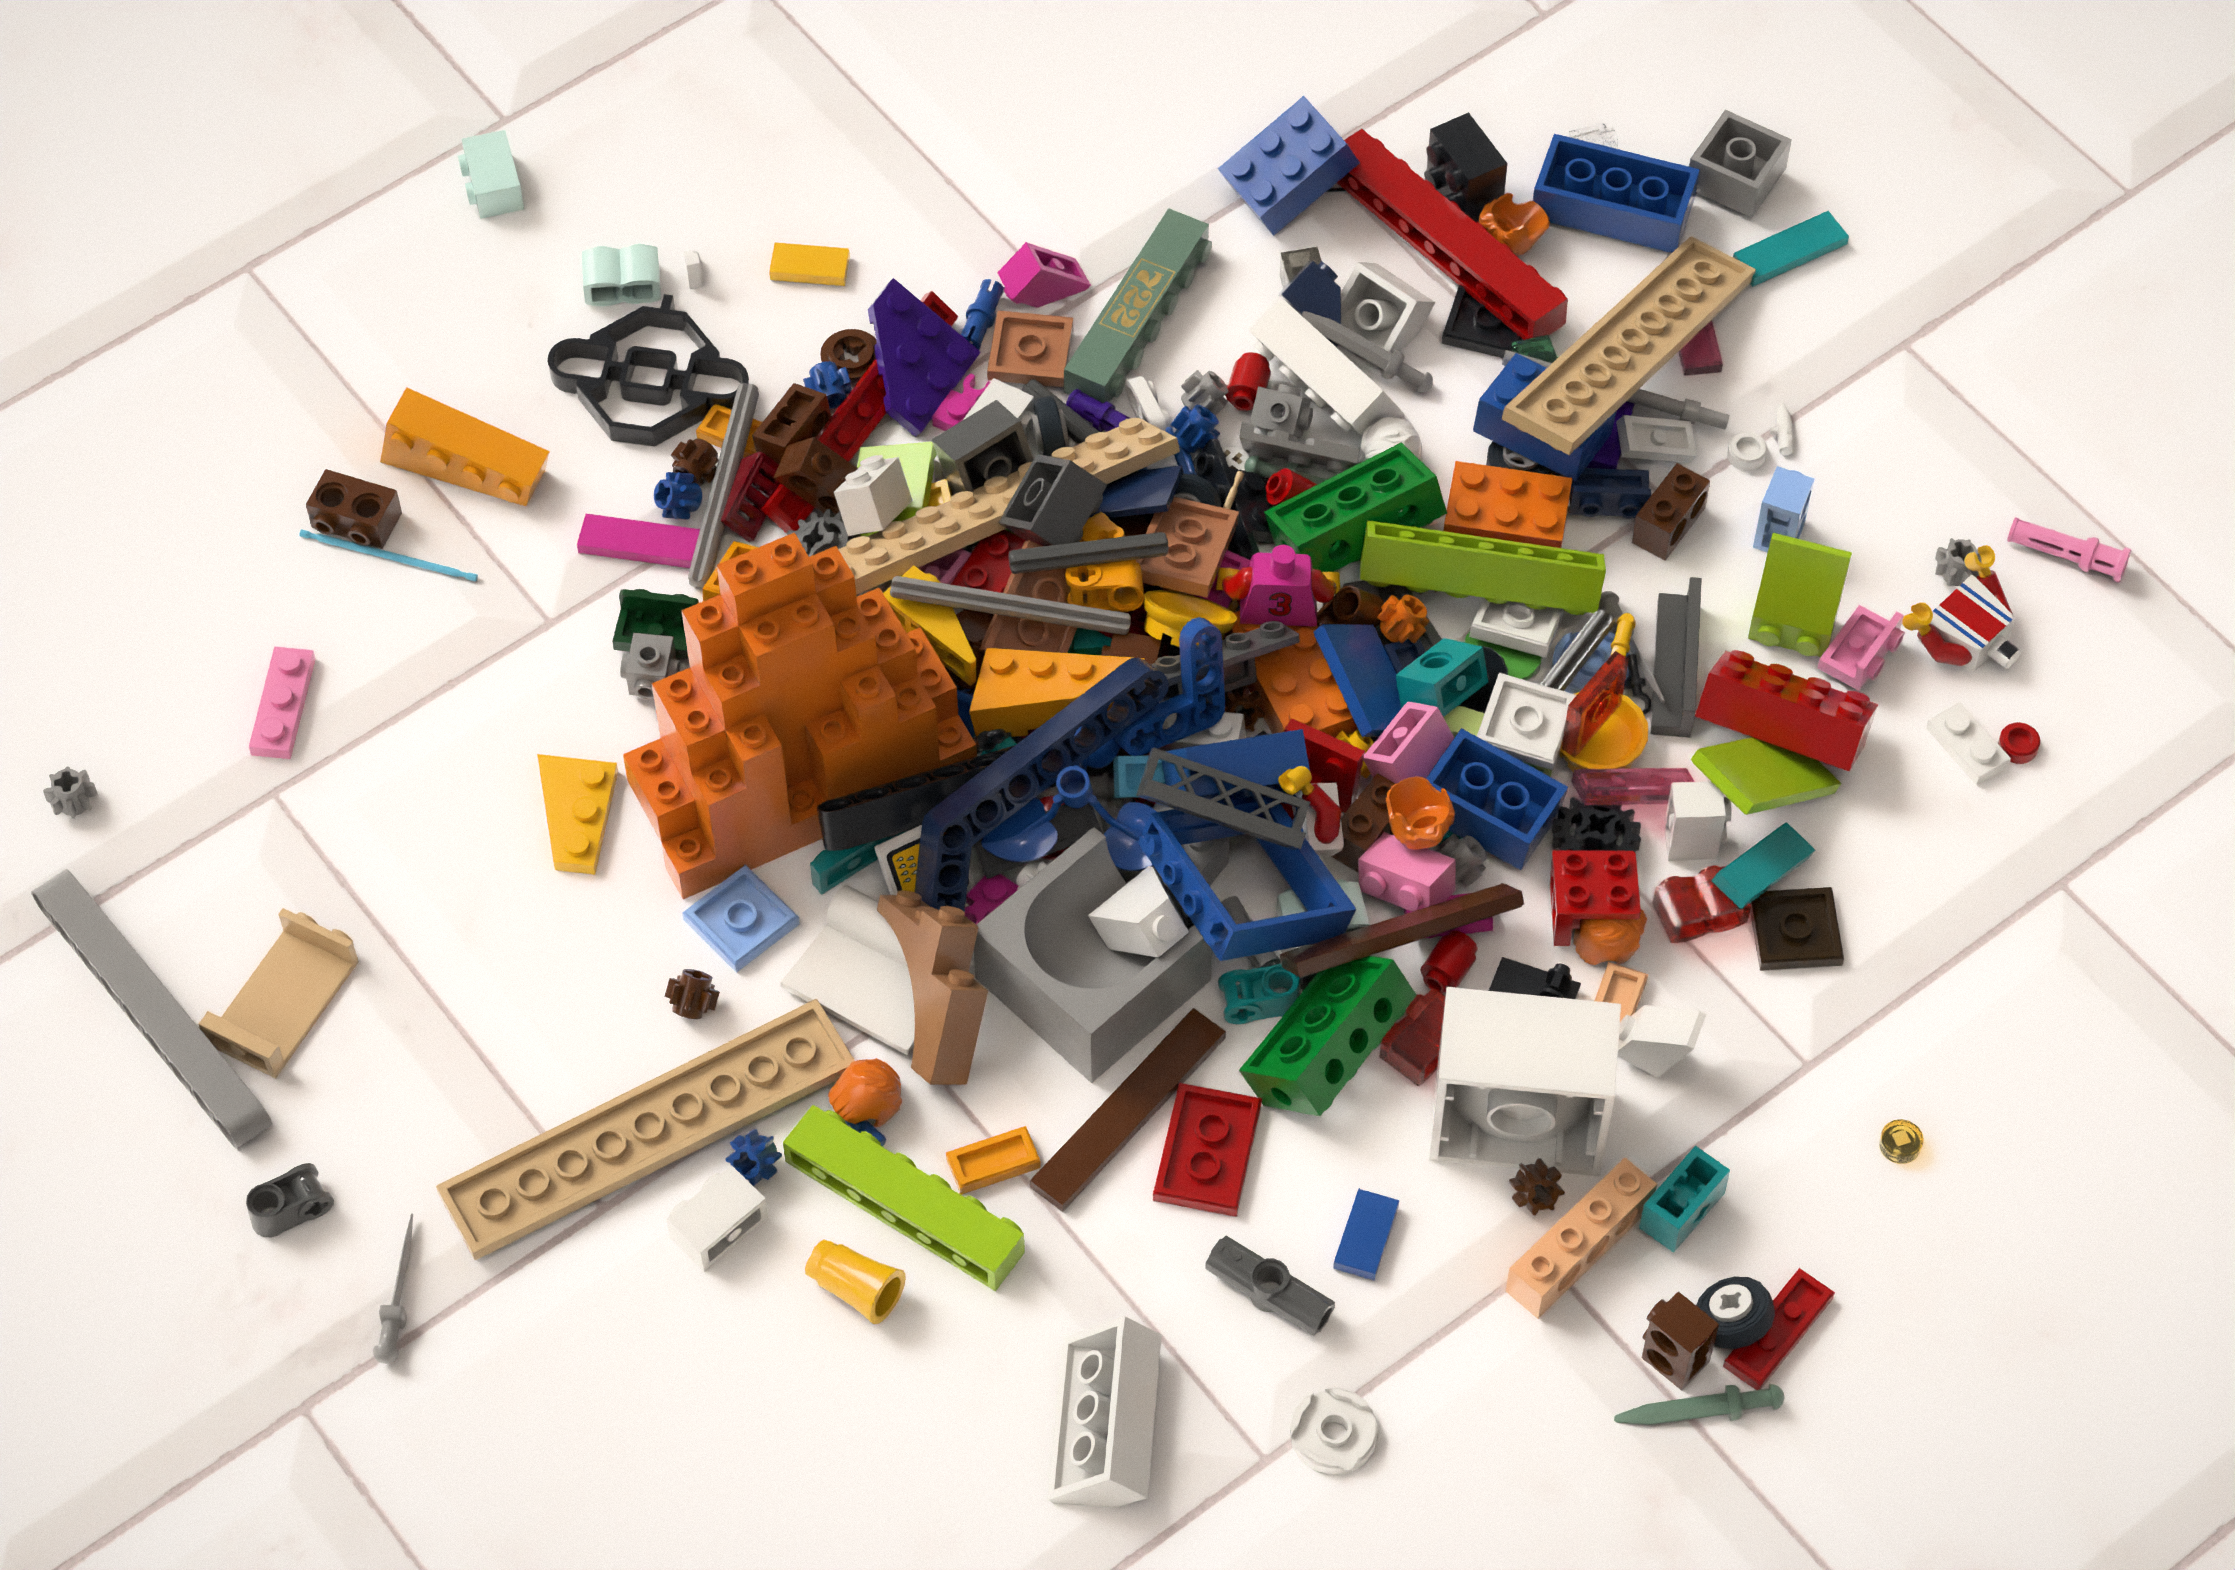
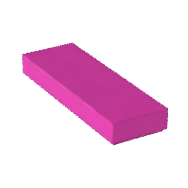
M585 513L577 541V551L583 554L690 568L700 529Z

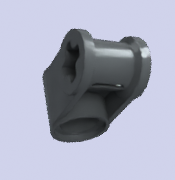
M304 1163L298 1165L287 1173L259 1184L250 1190L246 1197V1206L252 1229L256 1234L269 1238L279 1236L295 1226L323 1216L332 1208L334 1199L329 1192L323 1190L317 1179L319 1171L314 1164ZM268 1207L276 1208L267 1214L260 1213V1211Z

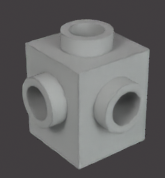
M1279 384L1276 391L1258 386L1249 424L1268 430L1267 433L1280 430L1302 438L1303 431H1308L1313 418V408L1309 407L1311 400L1301 397L1302 389Z
M633 633L629 655L624 654L622 656L620 676L627 681L629 695H635L643 699H654L652 683L680 672V660H677L674 638L672 636Z

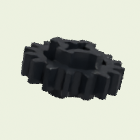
M1588 792L1585 796V802H1580L1577 798L1572 797L1570 798L1569 809L1563 806L1559 808L1558 817L1553 820L1551 832L1553 833L1552 848H1559V850L1636 852L1640 848L1641 837L1639 835L1641 823L1633 822L1635 815L1633 809L1622 810V799L1619 798L1612 804L1608 802L1607 793H1603L1600 800H1594L1592 794ZM1575 824L1574 835L1570 836L1569 830ZM1620 834H1622V835H1623V841H1622V843L1618 846V845L1616 844L1617 841H1618V836H1619Z

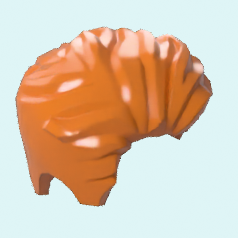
M1508 192L1484 205L1479 216V223L1496 240L1509 246L1513 254L1519 256L1525 254L1533 247L1549 228L1550 221L1545 210L1538 203L1531 200L1519 204L1512 201L1513 194Z
M1415 776L1403 779L1399 783L1394 784L1387 792L1386 804L1391 831L1395 839L1404 844L1408 849H1423L1438 845L1449 830V827L1454 823L1455 811L1447 791L1444 788H1441V792L1438 791L1426 778Z
M1641 909L1639 919H1581L1580 928L1575 929L1573 944L1576 946L1577 954L1580 955L1584 962L1591 965H1597L1606 961H1614L1618 965L1625 963L1640 947V937L1644 933L1647 922L1646 914Z
M878 1058L851 1062L828 1093L829 1102L833 1106L834 1111L845 1121L857 1124L864 1120L875 1119L873 1125L875 1127H881L900 1110V1105L903 1101L901 1098L899 1075L890 1065Z

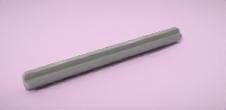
M741 383L737 388L688 573L689 585L694 588H703L713 573L725 524L721 522V518L744 455L759 397L758 387L754 384Z
M901 576L893 577L890 595L898 599L1122 635L1128 634L1131 616L1128 613Z

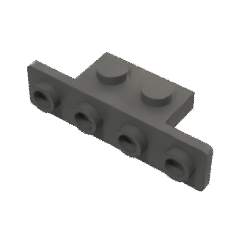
M1269 621L1263 623L1258 629L1246 633H1232L1226 636L1225 640H1222L1225 693L1257 682L1255 657L1299 643V633L1282 622ZM1180 655L1158 658L1151 665L1164 673L1168 679L1169 686L1178 684L1179 695L1182 694ZM1205 665L1197 672L1196 681L1202 680L1207 675L1209 665Z

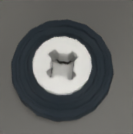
M1733 1276L1719 1280L1704 1291L1698 1298L1696 1305L1719 1323L1714 1345L1722 1349H1738L1758 1341L1772 1327L1775 1317L1773 1300L1769 1291L1760 1281L1750 1277Z

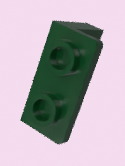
M621 589L619 593L620 612L612 640L613 649L630 652L633 633L672 636L674 638L676 657L689 660L681 610L698 604L699 600L685 594L669 595L654 593L645 589Z

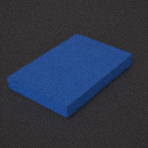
M1321 625L1314 631V636L1361 736L1379 737L1399 713L1401 704L1397 689L1396 672L1374 625Z

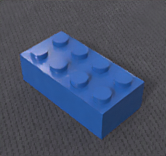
M1554 133L1534 187L1533 201L1545 210L1550 223L1673 253L1680 245L1695 200L1700 169Z

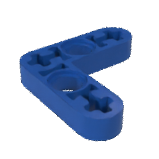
M1198 617L1190 620L1180 633L1182 694L1158 703L1114 737L1115 742L1132 756L1143 755L1150 752L1152 748L1158 749L1211 728L1221 720L1225 712L1222 636L1220 630L1205 618ZM1205 665H1209L1207 675L1202 680L1196 681L1197 672ZM1177 713L1174 724L1167 729H1163L1165 719L1169 715Z

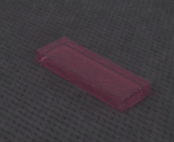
M1687 768L1574 770L1571 779L1584 805L1668 804L1672 782H1695Z

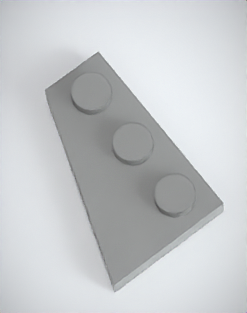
M1244 422L1241 424L1239 439L1242 448L1247 453H1250L1249 457L1259 455V460L1265 462H1272L1273 457L1288 459V462L1297 463V467L1310 468L1311 463L1326 465L1327 471L1337 474L1360 463V448L1316 438H1307L1305 444L1298 443V438L1290 435L1289 432L1274 430V432H1268L1267 435L1254 433L1255 425Z

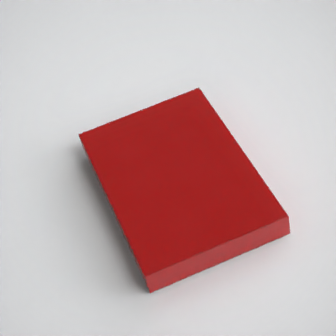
M1179 1083L1153 1190V1201L1237 1217L1262 1108V1098Z

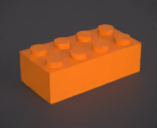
M1240 611L1234 612L1237 622L1229 632L1225 633L1224 638L1232 633H1246L1258 629L1262 624H1240ZM1286 625L1299 633L1300 642L1255 657L1257 682L1246 685L1250 693L1258 691L1263 698L1262 702L1257 706L1265 713L1263 718L1271 733L1284 732V728L1291 718L1333 737H1336L1342 730L1347 734L1350 732L1354 733L1358 729L1314 636V631L1318 626Z

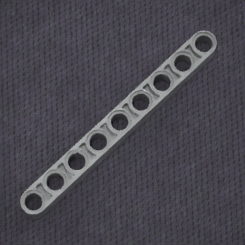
M68 869L63 870L31 891L33 899L46 918L235 1149H238L273 1125L269 1114L256 1096Z

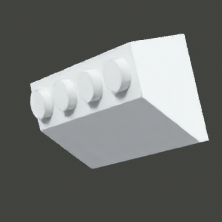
M1279 297L1249 329L1251 334L1258 340L1253 346L1269 361L1274 357L1278 358L1283 363L1279 370L1292 383L1296 385L1300 380L1309 387L1304 393L1318 407L1322 408L1325 404L1329 405L1335 411L1330 417L1346 432L1354 428L1362 436L1368 426L1382 418L1393 417L1402 419L1405 416V413L1374 381L1282 297Z
M1122 1316L1063 1338L1047 1494L1048 1501L1060 1504L1117 1508L1148 1498L1162 1334L1126 1316Z

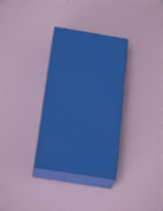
M1358 1188L1334 1259L1333 1269L1375 1281L1400 1200Z

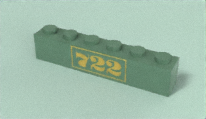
M1170 208L1167 209L1064 368V393L1070 395L1073 390L1078 388L1083 393L1102 403L1110 402L1113 397L1118 398L1121 395L1125 386L1126 376L1131 369L1136 370L1140 365L1144 348L1148 342L1153 343L1156 340L1165 315L1170 316L1174 312L1178 302V295L1183 288L1188 289L1195 275V268L1199 262L1204 263L1207 260L1212 248V241H1209L1208 223Z

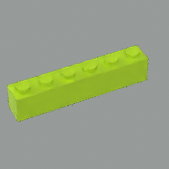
M1367 520L1360 559V580H1365L1374 586L1386 587L1393 584L1406 586L1409 590L1420 593L1434 590L1446 592V594L1455 598H1466L1468 596L1483 597L1487 601L1496 604H1505L1508 601L1518 602L1538 610L1553 607L1564 609L1567 613L1573 615H1584L1598 611L1606 574L1604 554Z
M812 1105L783 1141L786 1163L995 1292L1025 1254L1024 1233L1014 1221L1006 1217L1001 1219L988 1212L983 1203L975 1197L960 1195L952 1190L945 1179L936 1174L929 1176L916 1168L915 1163L909 1157L897 1152L893 1154L881 1146V1143L872 1134L866 1131L857 1132L849 1127L845 1120L834 1111L827 1110L825 1112Z

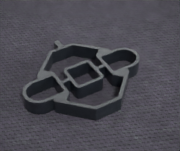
M664 294L660 308L642 306L590 334L589 339H564L550 349L547 357L550 378L554 386L563 392L577 394L578 400L611 441L653 447L701 422L715 404L732 409L737 390L728 394L693 391L698 374L731 378L739 383L749 384L746 368L736 360L721 358L720 352L688 313L675 310L674 297ZM646 326L684 331L699 349L691 353L687 369L682 371L678 370L676 354L670 350L632 346L627 350L624 362H618L616 342ZM570 358L605 361L600 377L568 374L557 368L563 361ZM643 366L667 370L664 384L656 386L631 382L635 367ZM612 381H619L622 398L630 402L665 406L671 402L674 390H681L682 410L649 427L613 422L598 403L607 399Z

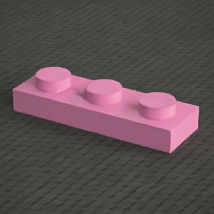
M274 646L249 743L251 756L291 759L316 660L314 650Z

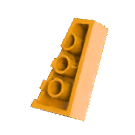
M406 387L386 423L380 462L508 502L527 506L546 470L550 451Z
M986 648L969 709L976 737L983 731L1004 729L1006 733L1011 732L1012 737L1028 735V730L1039 728L1113 670L1133 657ZM1114 702L1109 705L1107 711L1113 706Z

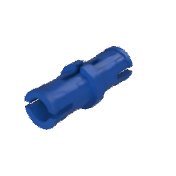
M992 279L982 281L975 302L968 306L965 315L967 321L961 333L966 340L972 341V345L978 350L982 346L981 343L987 329L992 327L995 322V310L1004 293V287L996 280L992 290H988Z

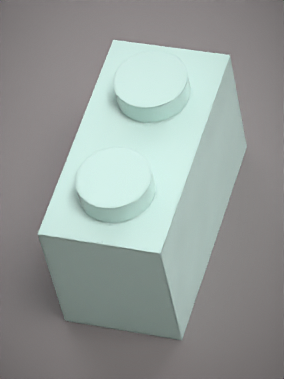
M506 130L461 139L464 154L457 155L462 177H470L471 182L465 183L469 205L477 204L480 219L524 210L521 187Z

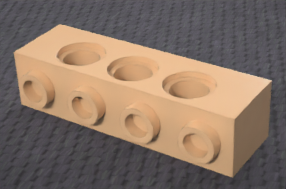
M1624 1157L1509 1268L1506 1292L1539 1319L1641 1219L1643 1206L1656 1191L1657 1183Z

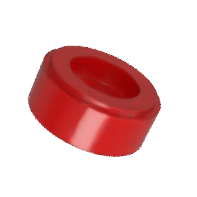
M2014 722L2002 729L1998 745L2011 758L2010 762L2024 764L2036 757L2041 740L2035 728L2026 723Z

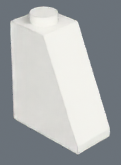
M1151 866L1144 869L1088 915L1105 945L1110 950L1160 957L1189 933L1172 898Z

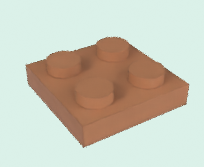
M998 310L987 369V379L992 381L995 378L1001 382L1027 384L1031 379H1035L1043 386L1064 388V368L1068 364L1073 333V317Z

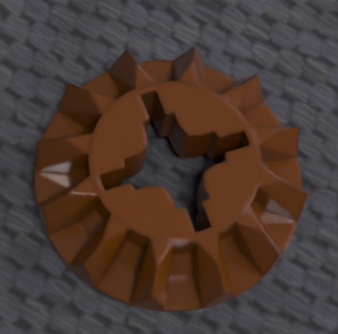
M859 329L838 331L829 336L823 343L820 351L821 362H834L838 370L846 367L850 380L853 383L856 378L864 375L876 359L874 345L877 344L876 338L870 333ZM844 350L852 356L858 355V362H853L851 359L845 360Z

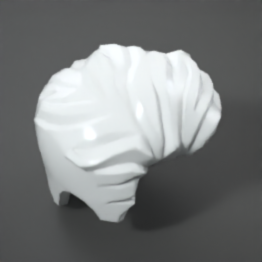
M1382 418L1368 426L1363 432L1360 449L1365 454L1364 460L1400 442L1420 461L1423 460L1422 443L1419 434L1412 424L1404 419Z

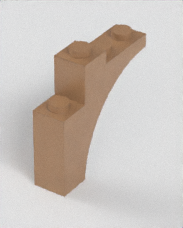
M901 890L897 892V895H880L877 911L886 919L897 936L911 979L915 1013L914 1049L911 1068L930 1085H967L988 990L974 979V975L969 972L979 927L964 916L965 912L951 906H942L940 910L935 909L922 901L921 895L912 891Z

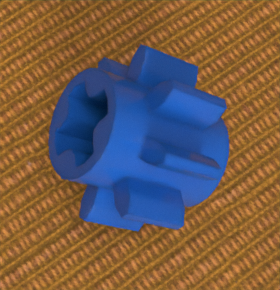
M831 361L814 365L809 370L810 377L803 379L805 387L826 394L830 409L838 408L846 398V394H849L852 390L847 368L844 367L838 370L837 365Z
M1196 405L1192 411L1187 406H1184L1171 423V426L1177 429L1174 434L1177 437L1179 446L1190 453H1196L1210 439H1218L1220 432L1215 429L1219 424L1217 417L1201 405Z
M666 472V480H660L656 484L653 498L656 506L664 509L662 512L663 518L689 520L690 512H695L699 509L702 503V490L698 484L692 483L693 474Z
M753 1129L745 1137L739 1135L730 1142L735 1152L726 1157L725 1161L730 1163L746 1180H749L752 1186H755L762 1178L769 1180L778 1172L773 1163L782 1157V1153L777 1152L773 1136L759 1135L757 1129Z

